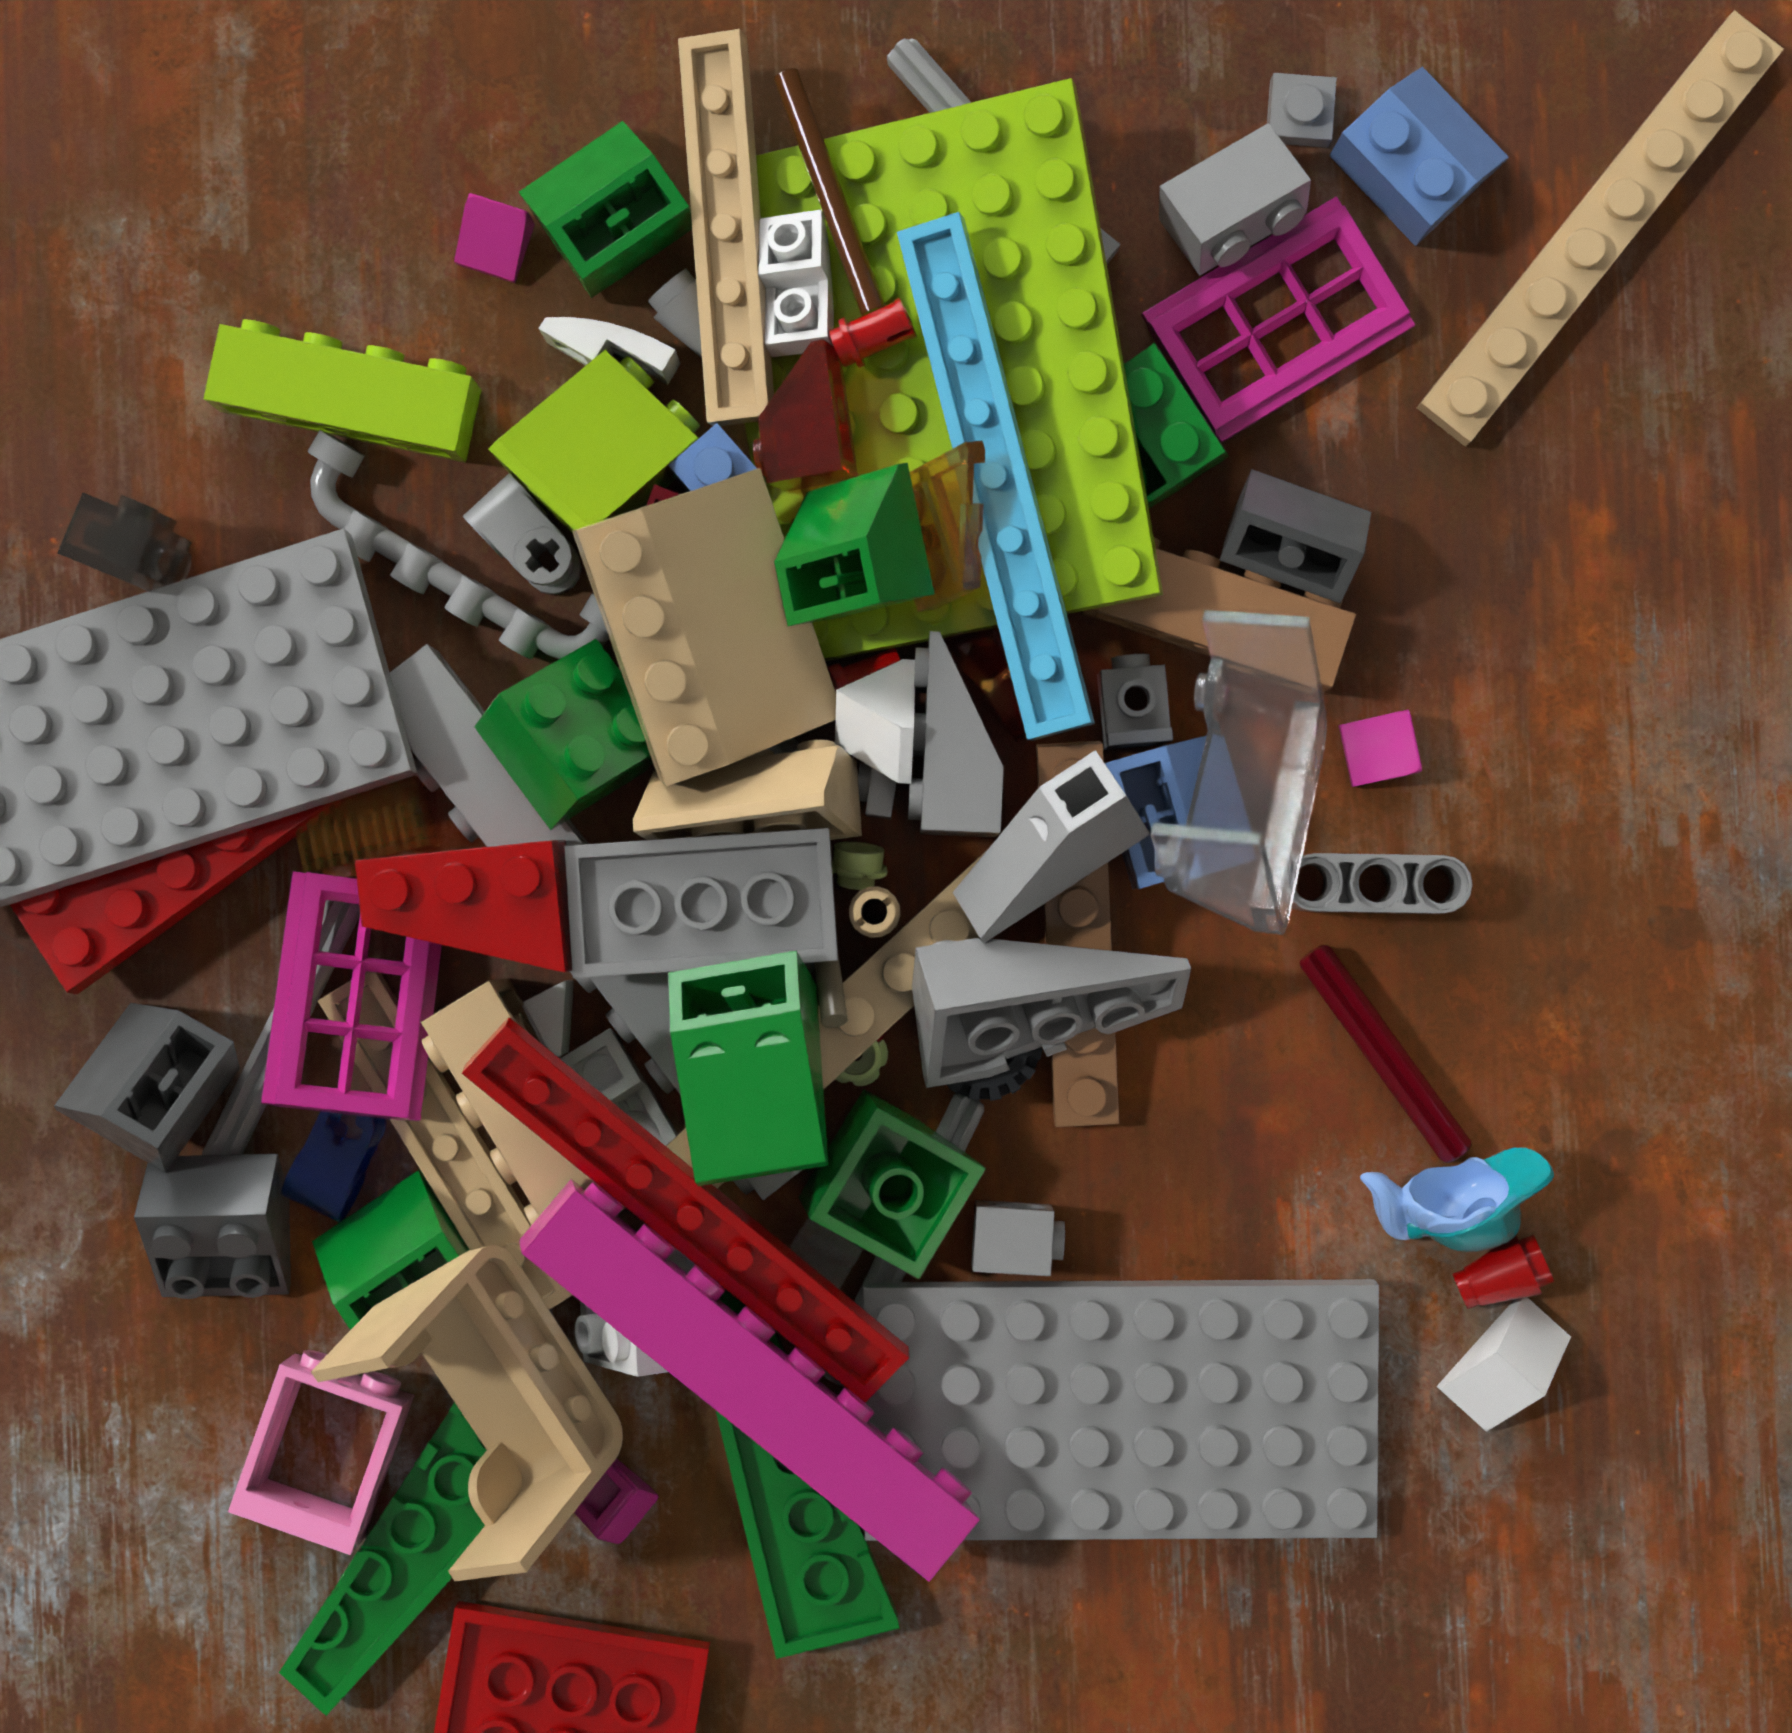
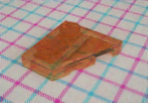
M983 441L964 442L910 472L935 595L914 600L918 612L935 610L981 587L982 556L979 552L978 540L983 530V504L973 503L974 464L985 463Z

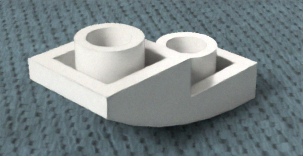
M822 210L760 218L758 275L766 287L765 346L772 357L834 350V345L829 335V331L834 329L831 263L826 220Z

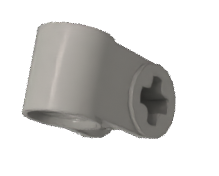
M510 473L463 515V518L501 558L505 557L541 593L549 595L563 594L572 589L579 580L582 570L579 554L547 518L548 514ZM546 550L559 563L558 567L551 573L538 560V557Z

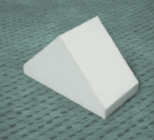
M902 659L837 689L835 719L836 745H839L850 755L895 782L911 784L915 705V660Z
M1528 1297L1514 1299L1436 1387L1487 1432L1546 1395L1571 1336Z

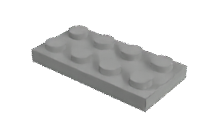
M829 828L564 846L573 978L673 972L797 950L804 963L838 960Z

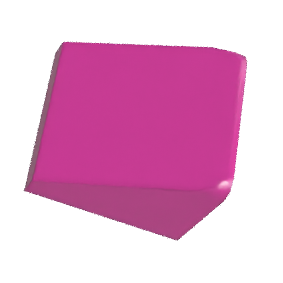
M469 193L464 207L454 263L516 283L535 226L530 214L522 209Z
M1409 710L1339 725L1352 787L1422 772Z
M616 1458L574 1513L597 1539L619 1544L626 1539L655 1504L659 1496L647 1483Z

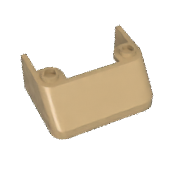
M489 1245L463 1253L373 1306L311 1371L317 1382H323L386 1368L405 1366L413 1362L420 1353L427 1360L487 1450L474 1465L468 1481L470 1502L485 1526L448 1570L454 1581L526 1573L615 1461L621 1450L623 1440L622 1426L618 1415L515 1257L502 1246Z

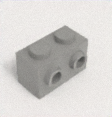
M1267 123L1160 185L1159 220L1200 276L1217 265L1220 267L1232 265L1247 253L1251 245L1273 233V235L1279 236L1293 229L1307 213L1311 179L1271 125Z

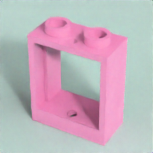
M304 1350L302 1355L295 1353L279 1365L228 1512L351 1555L365 1538L414 1395L399 1390L401 1382L397 1379L374 1371L364 1373L363 1377L352 1375L317 1382L311 1371L327 1354L314 1350ZM301 1383L386 1412L353 1509L268 1479Z

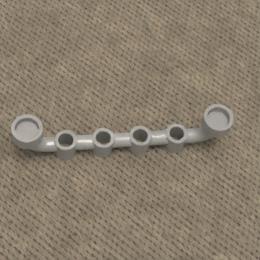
M321 429L319 430L307 451L318 459L310 479L311 497L318 512L328 522L338 529L345 528L352 535L358 557L370 562L375 552L380 553L396 563L390 574L391 577L421 594L425 593L429 584L451 596L444 607L447 611L476 627L479 626L483 617L488 618L505 629L499 638L502 644L531 660L538 649L549 656L561 659L594 639H597L602 647L610 639L594 593L590 595L579 614L590 622L587 628L578 635L567 636L553 629L538 617L503 599L478 581L445 564L430 552L400 537L370 516L344 503L336 492L338 476L340 473H343L353 478L365 455Z

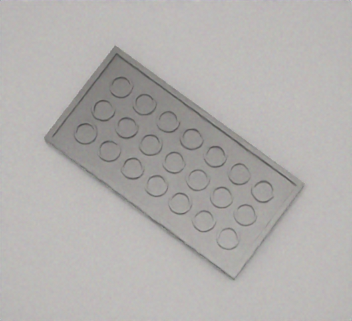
M345 528L0 639V907L418 775L352 535Z
M1374 1279L864 1282L863 1309L909 1346V1359L866 1402L875 1413L869 1422L886 1436L893 1428L899 1430L924 1453L919 1458V1463L934 1475L942 1467L945 1468L972 1492L966 1501L980 1520L964 1540L1377 1538L1379 1284ZM865 1531V1541H878Z

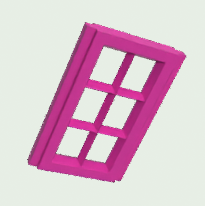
M1337 196L1304 215L1303 219L1287 233L1279 236L1272 234L1249 248L1247 253L1237 262L1227 267L1219 266L1144 311L1141 315L1166 360L1221 443L1415 326L1409 315L1408 308L1345 205L1342 206ZM1335 239L1352 269L1308 294L1291 264ZM1279 272L1297 302L1252 328L1235 298ZM1359 279L1377 309L1333 335L1317 309L1316 304ZM1223 306L1241 336L1201 360L1196 361L1179 332ZM1304 312L1321 342L1279 368H1276L1259 339ZM1248 347L1265 376L1221 402L1204 372L1243 348Z
M293 871L261 1104L419 1122L421 1120L428 1054L422 1044V1039L427 1037L428 1033L421 1022L434 1013L442 945L406 937L403 962L369 958L368 950L371 929L362 927L360 914L355 956L319 951L325 900L359 904L357 879ZM317 965L353 969L346 1022L310 1018ZM366 971L401 976L395 1028L359 1024ZM308 1032L344 1036L338 1088L301 1084ZM357 1038L393 1042L387 1094L351 1090Z

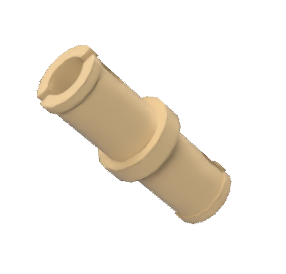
M879 886L867 887L853 897L849 907V918L853 927L862 935L871 938L882 937L890 933L897 926L900 918V905L896 897L889 890ZM871 900L882 901L887 907L885 920L877 925L868 923L863 917V908Z

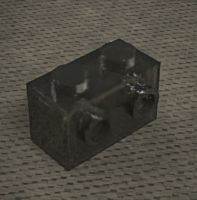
M82 493L57 553L105 575L151 592V590L187 578L192 563V556L188 553L192 542L173 532L177 523L176 520L158 513V510L121 495L117 506Z

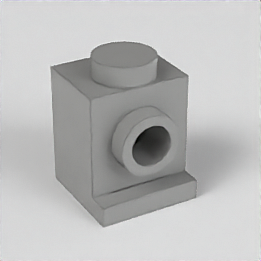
M1149 654L1112 657V669L1101 670L1097 674L1103 749L1167 745L1173 740L1172 727H1170L1165 664L1150 666ZM1133 687L1142 689L1147 696L1146 707L1140 711L1128 708L1124 701L1126 690Z

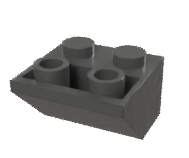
M130 1003L54 1107L58 1112L166 1173L239 1071L240 1066L234 1042L179 1010Z
M278 1154L178 1156L166 1173L147 1163L134 1219L162 1297L194 1299L199 1296H243L255 1298L263 1295L289 1294L291 1286L289 1191Z

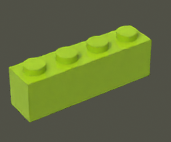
M242 320L241 328L219 324L203 398L218 411L319 432L321 429L334 436L466 463L481 388L471 376L466 375L467 368L465 366L436 358H430L427 367L404 362V354L374 345H368L365 354L343 350L342 341L318 333L306 332L303 341L281 337V330L278 327L255 320Z

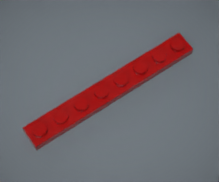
M510 1017L502 1023L465 1064L462 1074L865 1403L909 1359V1346L712 1184L697 1186L692 1167Z

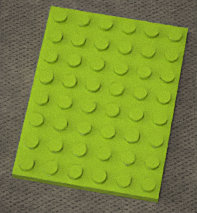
M1069 78L825 138V145L885 306L893 303L895 299L901 298L917 337L912 340H905L865 358V366L858 368L856 363L844 367L835 348L834 350L788 356H771L776 419L745 423L750 458L756 468H761L784 540L808 491L896 464L908 463L935 595L843 618L813 622L812 624L825 661L929 641L930 631L940 632L942 638L998 628L897 235L898 231L956 212H960L966 222L1066 613L1080 612L1163 595L1077 88L1073 79ZM798 145L756 155L761 218L822 210ZM826 221L835 329L839 327L838 320L843 317L846 318L847 322H850L862 316Z

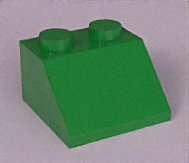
M863 1089L827 1149L828 1166L816 1167L798 1198L810 1220L919 1279L986 1168L917 1118Z

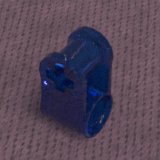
M321 1111L304 1147L288 1171L281 1189V1195L341 1223L349 1213L362 1188L366 1177V1170L385 1132L387 1124L385 1118L357 1115L355 1124L363 1129V1133L347 1138L345 1135L348 1126L340 1121V1117L348 1114Z

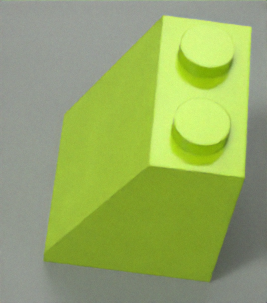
M604 350L498 438L489 450L508 473L572 532L573 530L646 506L654 484L667 488L675 480L668 465L699 439L694 432L700 425L674 399L665 407L648 391L654 384V381L629 356H626L619 363Z

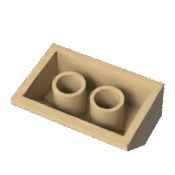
M809 740L799 743L797 751L774 754L772 750L765 749L727 766L667 787L659 780L656 771H653L633 817V832L646 840L822 828L830 829V840L862 836L857 761L833 741Z

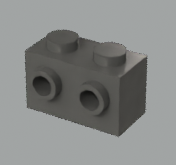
M1251 469L1229 520L1220 561L1341 604L1365 553L1372 512Z

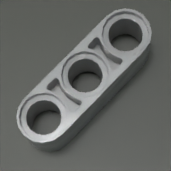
M1313 853L1296 856L1286 861L1278 871L1276 879L1277 893L1283 903L1294 910L1303 912L1448 913L1456 911L1466 903L1471 895L1473 885L1471 873L1465 864L1455 857L1445 855ZM1306 864L1318 869L1324 881L1323 891L1313 901L1305 900L1299 896L1294 885L1296 873ZM1369 866L1380 869L1387 881L1386 892L1376 902L1366 899L1359 889L1360 875ZM1433 867L1443 870L1450 881L1449 893L1439 903L1429 899L1423 887L1424 877Z

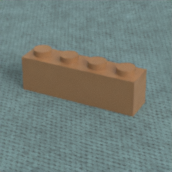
M1155 537L1154 542L1163 595L1085 610L1082 614L1319 693H1323L1333 687L1356 616L1355 613L1340 609L1342 602L1340 604L1305 591L1303 597L1280 589L1281 582L1245 570L1242 577L1219 569L1221 561L1209 554L1195 550H1185L1183 557L1160 550L1161 541Z

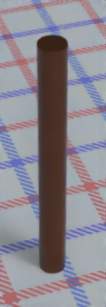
M795 68L786 69L774 77V82L861 316H864L884 307L885 303L799 72Z

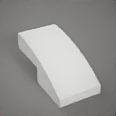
M546 317L538 328L549 345L585 366L606 350L611 356L616 354L623 359L629 356L646 373L668 385L681 364L676 350L650 336L616 324L586 318Z
M607 1029L560 1058L665 1146L678 1135L655 1094L613 1029Z

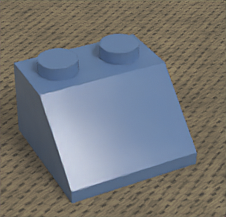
M1423 67L1389 88L1342 132L1329 155L1415 246L1509 158Z

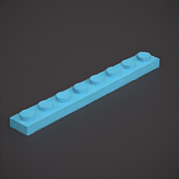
M956 212L898 231L897 235L1027 740L1034 741L1095 724L965 219L960 212Z

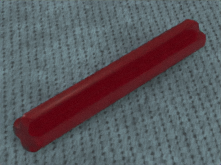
M1320 945L1307 953L1299 962L1301 969L1439 1159L1450 1163L1464 1155L1472 1146L1471 1140L1331 947Z

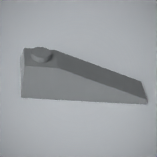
M980 938L961 941L944 940L929 946L916 947L912 994L926 1088L989 1078L1010 1070L1007 1059L1040 1047H1043L1046 1056L1067 1050L1065 1041L1079 1033L1096 1028L1101 1033L1112 1034L1182 1009L1191 972L1189 961L1187 958L999 939H990L983 943Z

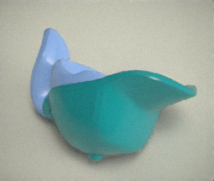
M1511 1148L1484 1160L1478 1157H1470L1456 1166L1424 1169L1410 1179L1403 1188L1390 1180L1388 1176L1379 1172H1366L1360 1176V1179L1371 1191L1376 1215L1383 1229L1391 1237L1398 1240H1409L1429 1236L1439 1244L1456 1251L1479 1252L1507 1243L1517 1235L1521 1224L1520 1204L1546 1187L1553 1180L1554 1171L1549 1162L1536 1151L1528 1148Z

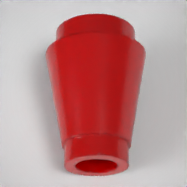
M1534 1234L1520 1240L1515 1236L1511 1241L1493 1248L1463 1267L1464 1269L1452 1273L1467 1309L1478 1305L1484 1306L1541 1295V1287L1555 1282Z

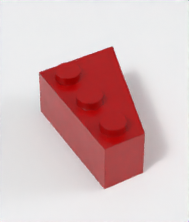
M548 840L355 860L362 927L559 972L572 971L564 848V846H567L566 840Z

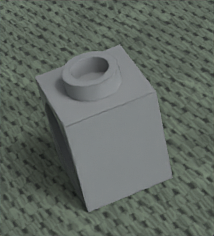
M975 1200L971 1256L973 1272L1051 1276L1052 1259L1063 1260L1065 1246V1221H1054V1210L1051 1204Z

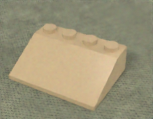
M761 468L572 531L659 780L666 787L727 766L836 719V692L813 624L806 623L787 626L774 563L784 542V537Z

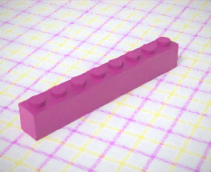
M570 1179L520 1238L521 1253L930 1582L980 1520L966 1501L972 1492L945 1468L942 1467L934 1475L919 1463L918 1460L924 1453L899 1430L893 1428L886 1436L870 1423L869 1420L875 1414L874 1411L850 1390L844 1387L837 1396L819 1381L825 1374V1371L800 1349L795 1347L787 1355L769 1340L774 1335L775 1330L751 1309L745 1306L737 1314L719 1299L725 1292L724 1288L701 1268L694 1265L689 1273H687L668 1257L675 1249L648 1225L643 1224L636 1232L617 1215L623 1209V1206L598 1184L592 1182L585 1190L573 1179Z

